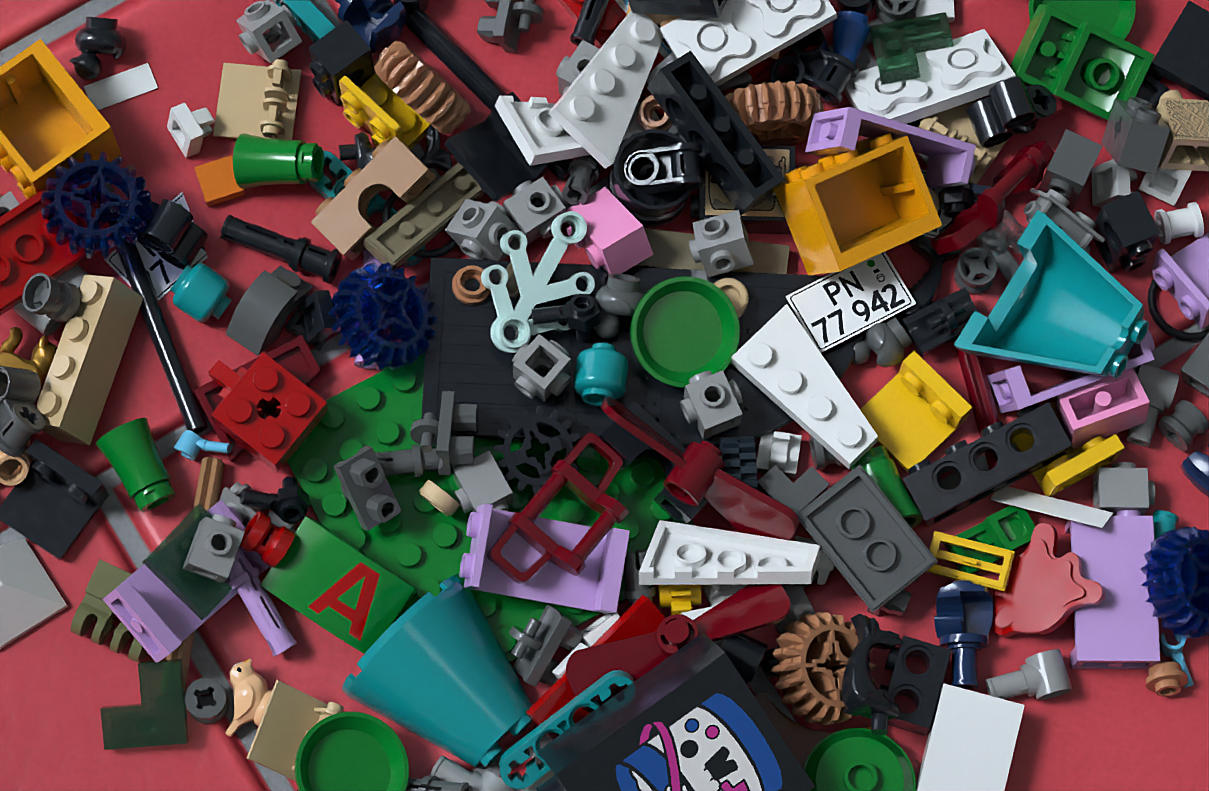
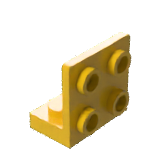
M376 73L360 88L347 76L339 80L340 99L344 107L343 115L357 129L363 126L372 135L371 140L376 147L385 140L391 141L396 136L412 149L426 136L431 124L427 123L397 96Z
M913 351L903 360L899 373L871 398L860 411L878 435L877 443L885 446L887 452L908 472L909 468L929 457L967 420L972 406Z
M1056 401L1050 404L1054 413L1056 409ZM1023 433L1017 435L1012 442L1019 452H1025L1032 448L1034 438L1029 434ZM1116 434L1108 439L1098 436L1083 446L1073 449V453L1054 460L1048 466L1032 474L1044 494L1052 497L1095 473L1099 467H1106L1115 462L1125 447Z

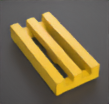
M937 531L934 532L929 551L935 558L1000 574L997 581L939 565H934L927 573L954 580H971L976 584L986 586L988 589L1005 593L1015 551ZM940 543L1003 558V565L939 550Z

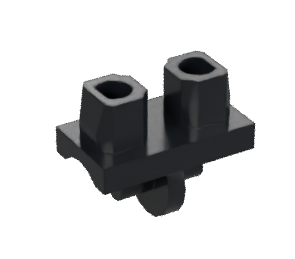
M966 287L902 319V325L922 357L958 338L974 311L980 312L971 300Z

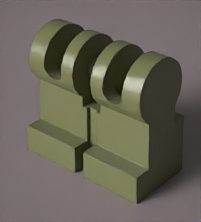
M99 559L86 587L83 601L73 617L70 631L82 637L86 634L92 622L98 620L93 630L91 641L102 645L112 632L116 617L102 599L132 574ZM122 622L115 628L110 643V650L117 654L124 649L128 640L133 637ZM134 638L128 658L141 663L148 652Z

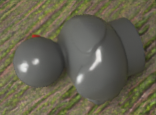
M617 273L608 275L607 285L601 287L595 297L601 310L599 312L600 324L593 328L598 336L608 339L614 337L619 332L621 325L618 315L633 317L639 301L644 296V293L639 290L640 278Z
M893 317L886 323L884 321L876 323L865 330L864 340L854 345L855 358L851 364L861 365L866 363L873 350L878 356L877 364L880 367L886 368L898 365L904 358V349L913 342L896 317Z

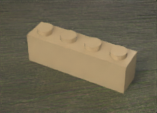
M84 274L79 288L81 296L79 308L73 318L67 321L36 408L46 422L42 431L62 442L90 445L143 297L114 277Z

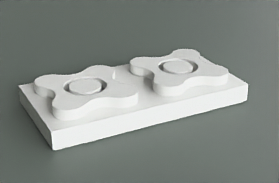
M727 0L719 18L680 16L661 27L660 31L676 58L692 51L718 87L837 19V13L829 0Z
M982 29L860 71L855 78L849 80L843 92L853 108L907 124L988 96L989 90L993 86L1009 78H1014L1016 75L986 30Z

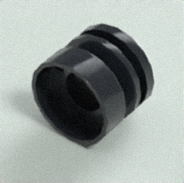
M647 129L628 138L621 145L608 177V190L644 228H658L671 223L682 213L692 191L673 190L653 194L645 193L634 186L625 176L624 165L628 156L633 152L685 143L679 136L666 130ZM647 164L641 168L639 172L640 180H645L652 176L654 164Z

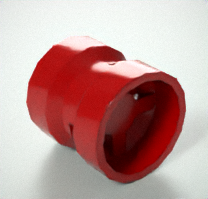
M258 511L245 527V533L239 547L247 552L254 551L258 553L264 563L274 568L286 554L295 537V533L285 526H275L272 524L271 517Z

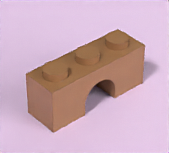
M396 136L391 141L385 140L378 145L372 153L373 159L363 169L358 168L353 171L344 181L345 188L335 198L329 197L323 201L315 212L317 216L311 221L342 255L352 261L365 249L363 246L365 238L377 229L370 222L367 213L369 202L376 194L382 191H393L399 198L409 203L437 177Z

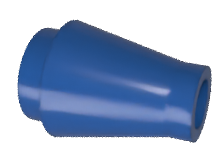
M853 11L838 12L837 19L832 21L833 53L848 58L856 65L871 29L868 25V16Z

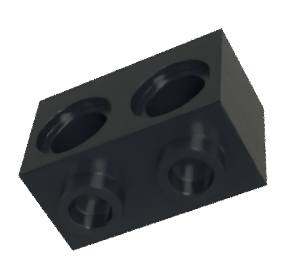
M1139 191L1101 207L1095 220L1097 225L1094 231L1101 235L1105 241L1100 242L1095 239L1093 241L1110 274L1120 269L1127 273L1146 263L1145 259L1149 252L1153 250L1152 246L1160 231Z
M903 636V642L899 644V647L891 648L887 657L885 669L892 671L888 686L880 684L879 689L881 691L886 690L887 695L885 696L892 700V702H894L897 696L905 695L910 697L916 706L915 711L912 713L899 712L898 717L888 721V725L926 736L932 723L952 650ZM909 657L921 658L926 664V672L922 674L910 672L906 667L905 660Z

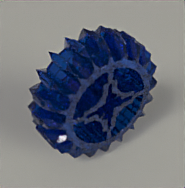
M86 151L84 162L79 163L72 156L68 159L70 169L57 165L55 169L57 178L48 177L46 188L49 191L43 192L41 195L42 203L46 205L41 209L42 218L49 220L46 224L48 233H57L56 242L59 246L70 242L69 249L73 255L81 247L85 248V255L90 260L94 255V250H101L102 257L107 259L109 257V248L114 247L117 252L122 254L125 251L124 240L133 245L138 242L136 232H144L147 228V222L144 219L151 217V207L147 205L151 202V193L148 190H143L146 187V180L143 176L135 177L137 171L133 164L123 168V158L120 155L112 163L108 162L107 153L104 151L99 155V160H92V155ZM91 182V184L84 189H75L81 184ZM106 182L121 189L129 200L121 199L120 195L108 191ZM100 192L101 208L96 209L95 217L93 218L92 202H97L98 193ZM64 210L72 211L73 215L85 219L87 228L72 222ZM109 221H119L109 228L101 229Z
M373 262L363 268L354 269L349 273V277H345L340 281L337 287L338 291L333 294L331 299L335 306L331 308L329 315L338 320L333 324L332 331L342 333L343 337L340 339L339 345L348 344L352 348L349 358L361 355L363 366H370L374 363L377 371L385 370L388 367L393 371L400 369L404 365L412 364L418 359V356L427 351L430 346L427 340H432L435 335V331L429 325L434 324L437 317L428 313V310L432 309L434 302L425 301L423 296L426 294L427 288L418 289L416 287L417 276H410L407 279L404 276V267L396 268L393 271L389 262L382 263L380 266Z
M1183 527L1167 531L1165 534L1160 535L1156 541L1151 542L1150 551L1144 554L1147 564L1141 568V571L1146 575V581L1141 586L1147 588L1149 594L1145 602L1153 604L1154 611L1152 617L1162 618V628L1172 629L1174 636H1185L1186 638L1193 639L1209 636L1208 529L1200 530L1196 527Z

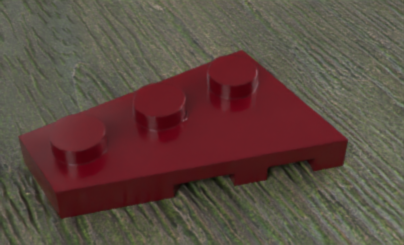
M302 335L266 353L306 386H309L321 373ZM257 358L247 362L242 367L248 370ZM241 366L234 369L233 371L237 372L241 368ZM212 380L193 391L219 441L232 444L231 453H226L232 464L245 448L222 431L212 420L211 414L223 400L218 395L223 387ZM273 406L271 409L267 407L262 409L263 419H266L268 416L278 417L276 406Z

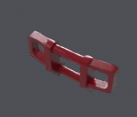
M1046 140L1021 148L1007 167L996 175L993 179V185L985 189L978 196V200L969 209L961 211L953 219L952 224L930 241V244L939 255L959 250L983 232L995 229L1003 221L1005 198L1008 195L1035 188L1043 180L1044 169L1054 155V151Z
M590 432L584 435L563 460H558L552 467L551 472L553 474L521 513L515 512L509 519V526L487 552L488 559L518 584L529 580L547 561L574 576H578L586 567L584 561L614 524L616 522L621 523L629 513L627 508L618 500L604 493L623 464L621 456L596 434ZM587 445L595 449L609 463V468L597 487L571 466V463ZM564 485L590 508L601 514L572 551L561 545L559 546L534 524L535 520ZM515 532L541 554L525 572L518 571L501 555V549Z

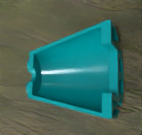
M1037 210L1017 242L1024 260L989 316L986 317L974 311L954 346L960 351L972 355L1099 376L1111 375L1118 378L1127 366V355L1133 344L1141 343L1147 334L1149 322L1143 319L1144 306L1045 213Z
M456 574L447 578L439 585L443 590L436 597L430 592L425 594L380 636L358 661L357 665L362 671L356 677L352 673L348 675L343 683L342 691L354 701L476 768L480 763L487 767L503 751L499 745L502 739L509 733L517 737L533 721L526 713L533 704L471 589L464 588L465 579Z

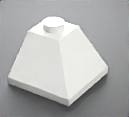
M25 538L0 545V649L68 607Z

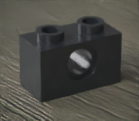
M347 20L309 47L311 57L309 68L314 74L312 83L323 98L326 99L330 96L338 106L343 103L340 99L339 80L347 76L360 88L375 74L371 48Z

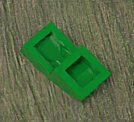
M1010 505L986 517L982 523L956 536L1016 552L1030 543L1036 526L1024 508ZM944 544L950 553L994 564L1003 559ZM955 563L959 571L976 574L981 571L980 569Z

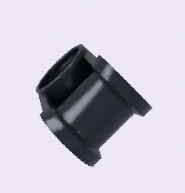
M685 142L672 144L668 147L633 152L625 162V176L639 190L650 194L702 188L705 186V178L700 176L699 154L702 153V144ZM647 164H654L652 176L646 180H640L639 172L641 168Z

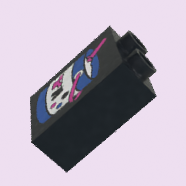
M702 633L538 750L554 776L535 789L537 791H810L815 785L729 657L707 635Z

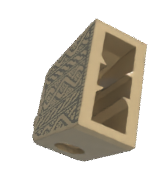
M1178 90L1165 92L1160 97L1159 104L1155 110L1161 114V118L1170 128L1158 165L1159 168L1209 171V101L1184 99Z

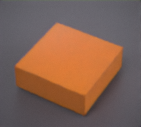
M232 155L194 167L207 207L245 195L244 189L237 185L234 177Z

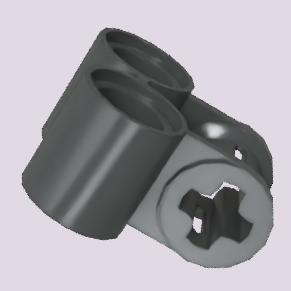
M0 366V450L12 457L23 455L26 451L28 440L34 433L42 431L46 423L44 417L34 405L39 396L41 385L38 374L33 370Z

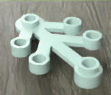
M568 211L554 219L551 226L553 239L533 275L526 252L527 238L525 234L519 230H512L502 236L500 247L505 254L510 255L521 297L513 310L506 288V283L508 282L507 270L497 264L483 270L481 281L484 287L491 290L498 316L492 323L490 333L494 345L499 350L506 353H515L523 344L529 343L531 335L550 330L563 332L571 329L568 327V323L566 326H562L558 322L533 325L532 319L528 320L531 315V309H534L536 304L571 295H589L594 290V278L587 272H579L572 275L568 280L547 285L568 245L581 241L586 235L587 224L579 213ZM563 222L568 223L572 228V233L569 237L561 232ZM510 236H515L519 240V248L517 250L509 247L508 239ZM491 270H495L500 274L501 279L498 285L493 284L489 279ZM578 277L583 278L587 283V288L584 292L579 291L576 287ZM506 326L514 328L516 334L513 340H508L505 337L504 329Z

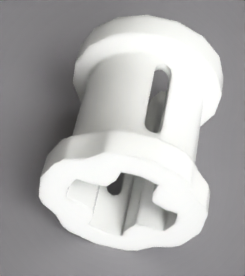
M1196 202L1188 203L1187 208L1168 212H1165L1163 209L1155 211L1154 220L1160 231L1158 238L1163 245L1169 244L1171 239L1188 235H1193L1197 238L1202 237L1204 234L1203 217Z

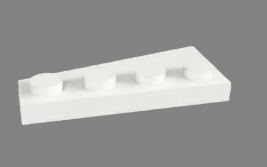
M632 11L628 13L548 113L605 169L612 165L664 38L660 28L645 13H634Z
M499 95L495 108L530 166L590 155L548 114L556 103H548L547 98L531 97L529 102H514L513 96ZM638 102L621 145L633 134L645 130L637 118V111L641 102ZM653 111L652 120L659 121V117L657 116L656 112Z

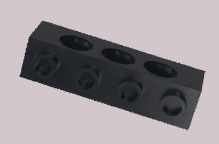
M687 52L658 71L647 87L685 141L702 144V153L699 154V160L735 210H739L740 214L743 215L770 198L784 182V177L693 52Z
M1049 402L1042 406L1039 403L1027 406L1017 413L1019 418L1006 425L1002 421L996 422L981 431L982 437L970 444H967L966 440L955 443L944 451L945 457L931 463L930 459H926L908 469L910 475L904 477L903 480L928 527L1048 466L1054 460L1074 452L1072 444ZM1023 433L1031 435L1034 438V444L1031 449L1019 452L1012 448V441L1017 435ZM990 452L998 457V461L993 469L982 471L975 466L977 457L982 453ZM948 471H954L961 475L960 484L952 490H945L939 486L941 476Z

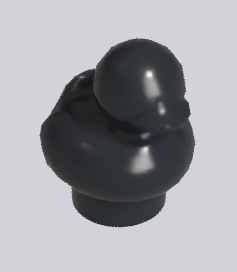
M86 17V27L80 29L75 37V45L81 51V54L69 60L74 65L77 75L82 79H94L100 74L102 65L96 54L112 55L115 60L123 55L126 48V39L122 32L117 30L118 19Z

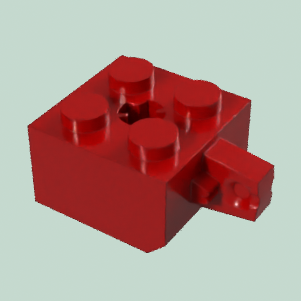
M264 352L248 370L241 366L235 372L218 360L208 372L209 376L223 387L222 391L218 394L223 400L211 414L213 422L276 473L280 471L328 412L327 401ZM273 406H276L278 417L268 416L266 419H263L262 409L264 407L271 409Z

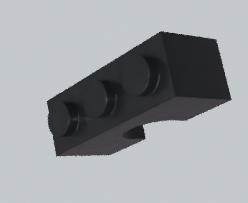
M635 400L627 407V409L684 453L688 447L687 443L677 434H669L659 424L660 420L651 408L643 404L640 406ZM615 421L599 436L602 441L621 456L623 464L620 469L622 471L634 460L641 457H649L662 465L667 478L676 465ZM665 487L653 499L675 522L687 524L708 502L703 497L697 507L687 505L671 495Z

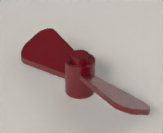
M609 396L605 397L601 408L613 421L676 464L663 482L665 489L671 495L693 507H697L704 497L740 533L785 540L792 538L799 526V519L796 513L784 504L722 471L725 463L720 458L722 452L715 445L707 441H701V443L691 442L683 453L624 405Z
M749 584L694 620L685 615H671L659 624L656 632L575 651L571 654L566 664L567 679L575 697L613 670L625 671L636 681L702 633L707 635L713 642L781 622L790 612V599L781 584ZM616 683L611 684V695L603 702L599 695L593 698L602 705L625 689L627 684L621 687ZM582 707L585 711L589 713L594 711V709L590 707Z

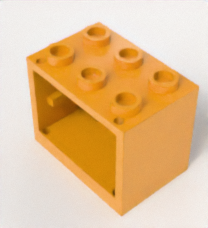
M41 39L0 67V166L7 174L12 173L18 182V188L26 199L37 194L69 172L80 186L122 156L111 126Z
M886 133L876 138L872 136L858 141L855 151L826 155L818 159L817 164L809 167L803 166L785 173L786 181L775 191L808 275L843 271L942 226L908 136L892 138L891 133Z

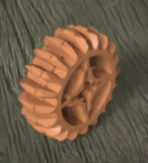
M394 41L388 48L386 47L379 54L378 60L373 64L374 70L380 79L440 133L450 134L455 128H459L471 111L469 103L427 62L402 42Z
M779 80L775 83H766L764 81L758 85L750 84L747 88H737L734 93L725 95V98L760 145L791 146L795 143H804L809 137L813 114L824 112L820 94L817 93L816 89L808 87L804 83L796 84L794 81L781 83Z
M818 612L813 615L801 616L800 619L786 626V633L781 634L776 639L780 648L775 649L771 655L778 661V665L774 666L770 671L778 674L780 681L773 688L784 690L785 695L781 703H793L792 714L804 715L805 722H819V724L830 725L835 722L847 721L849 718H852V715L844 712L846 706L842 700L841 690L847 661L858 643V634H855V627L850 621L844 622L843 615H830L829 612ZM869 663L870 671H874L878 667L873 663Z

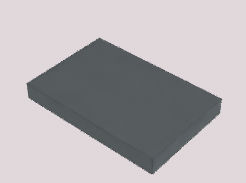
M858 465L796 514L802 526L814 541L820 545L822 551L872 613H875L938 563V560L861 465Z

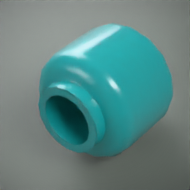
M199 263L193 268L187 265L170 289L174 293L173 304L197 322H205L211 315L219 319L232 301L226 296L230 287L228 280L203 263Z
M595 343L592 345V348L583 350L576 358L573 382L575 391L582 396V400L585 403L594 406H601L606 396L615 400L621 398L626 391L628 375L627 358L622 353L617 352L614 345L608 343Z

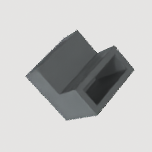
M775 465L758 480L757 490L791 508L798 514L827 491L830 484L812 466L793 483Z

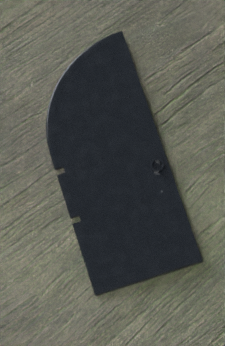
M431 257L421 419H424L425 413L430 412L434 413L436 420L439 421L442 391H455L456 403L477 404L478 408L477 431H455V436L503 439L497 432L498 430L509 432L512 428L507 421L509 416L518 422L522 420L521 409L526 408L530 416H535L537 407L542 406L544 416L550 417L551 413L556 409L559 411L557 419L559 423H563L568 419L572 421L571 426L567 429L569 435L573 433L580 434V438L573 443H578L584 435L590 432L599 437L614 421L602 410L601 406L585 403L582 400V396L575 391L573 383L577 356L583 350L592 348V345L595 343L614 345L616 351L622 353L628 360L626 391L616 401L626 408L634 400L640 406L642 404L648 406L658 416L659 424L669 434L675 433L680 436L688 446L691 442L701 443V441H707L716 447H720L721 437L753 436L755 439L794 421L730 363L723 372L727 380H734L739 388L742 403L738 405L743 414L741 423L736 427L703 440L696 423L689 424L682 411L680 401L684 400L685 387H676L660 382L641 366L635 356L631 343L632 317L618 315L621 325L620 330L614 337L608 339L598 336L593 328L592 337L588 341H579L576 338V330L572 328L563 332L550 330L539 333L546 340L557 342L568 352L569 358H571L570 373L568 375L572 378L560 395L555 396L552 393L545 402L537 396L531 399L524 395L514 384L516 380L513 378L512 359L516 352L506 353L499 350L491 339V326L498 317L492 294L480 304L468 305L460 302L452 290L454 275L466 266L474 265L485 269L497 264L506 269L511 261L497 262L495 260ZM530 262L531 271L533 273L535 272L539 262ZM558 263L547 285L568 280L572 275L579 272H587L592 275L595 281L594 290L589 294L595 299L598 290L607 285L609 274L602 266L596 269L593 265ZM632 267L622 273L640 278L639 290L644 295L658 283L681 276L701 278L712 284L724 278H732L741 282L747 289L749 299L745 312L738 318L740 337L736 352L786 304L796 316L785 296L824 277L818 275L733 271L707 277L705 270ZM491 270L489 275L492 283L498 285L501 279L500 274L495 270ZM578 277L576 287L579 291L584 292L587 288V283L583 278ZM469 279L465 282L464 286L468 291H476L479 289L480 283L476 279ZM520 294L516 298L510 297L513 310L521 297ZM573 295L536 304L534 309L566 305ZM558 322L562 326L567 325V323ZM506 326L504 335L508 340H513L516 334L515 330L511 326ZM865 331L821 353L839 380L855 358L854 345L864 340ZM538 334L531 335L529 344L536 338ZM543 369L536 371L543 378L548 374ZM536 423L541 434L550 438L553 437V426L545 423ZM523 428L516 433L513 440H525ZM531 431L532 441H539L538 438L536 439L534 432Z

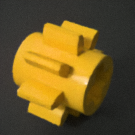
M658 585L660 608L670 607L671 615H681L683 612L692 611L691 605L701 604V586Z

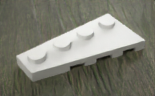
M787 304L731 357V364L848 469L877 442L878 435Z
M659 520L639 570V585L811 584L820 559V545Z

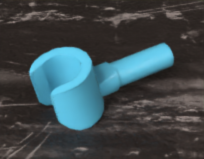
M186 430L182 433L174 448L181 451L183 457L194 461L200 450L231 453L232 444L209 441L190 430Z
M1176 628L1174 635L1178 645L1168 644L1165 635L1162 633L1159 641L1160 651L1166 657H1171L1173 662L1181 665L1182 671L1187 674L1188 683L1184 686V688L1194 685L1182 652L1186 636L1180 628Z

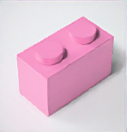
M606 187L590 195L584 204L581 205L579 202L578 205H573L565 210V212H577L585 219L587 224L586 235L574 245L578 249L581 247L585 248L590 262L596 269L602 266L608 274H622L653 255L643 225ZM571 226L567 228V233L569 236L572 233Z
M1134 368L1125 370L1118 378L1109 376L1057 395L1055 414L1073 449L1098 436L1104 438L1145 423L1150 401Z

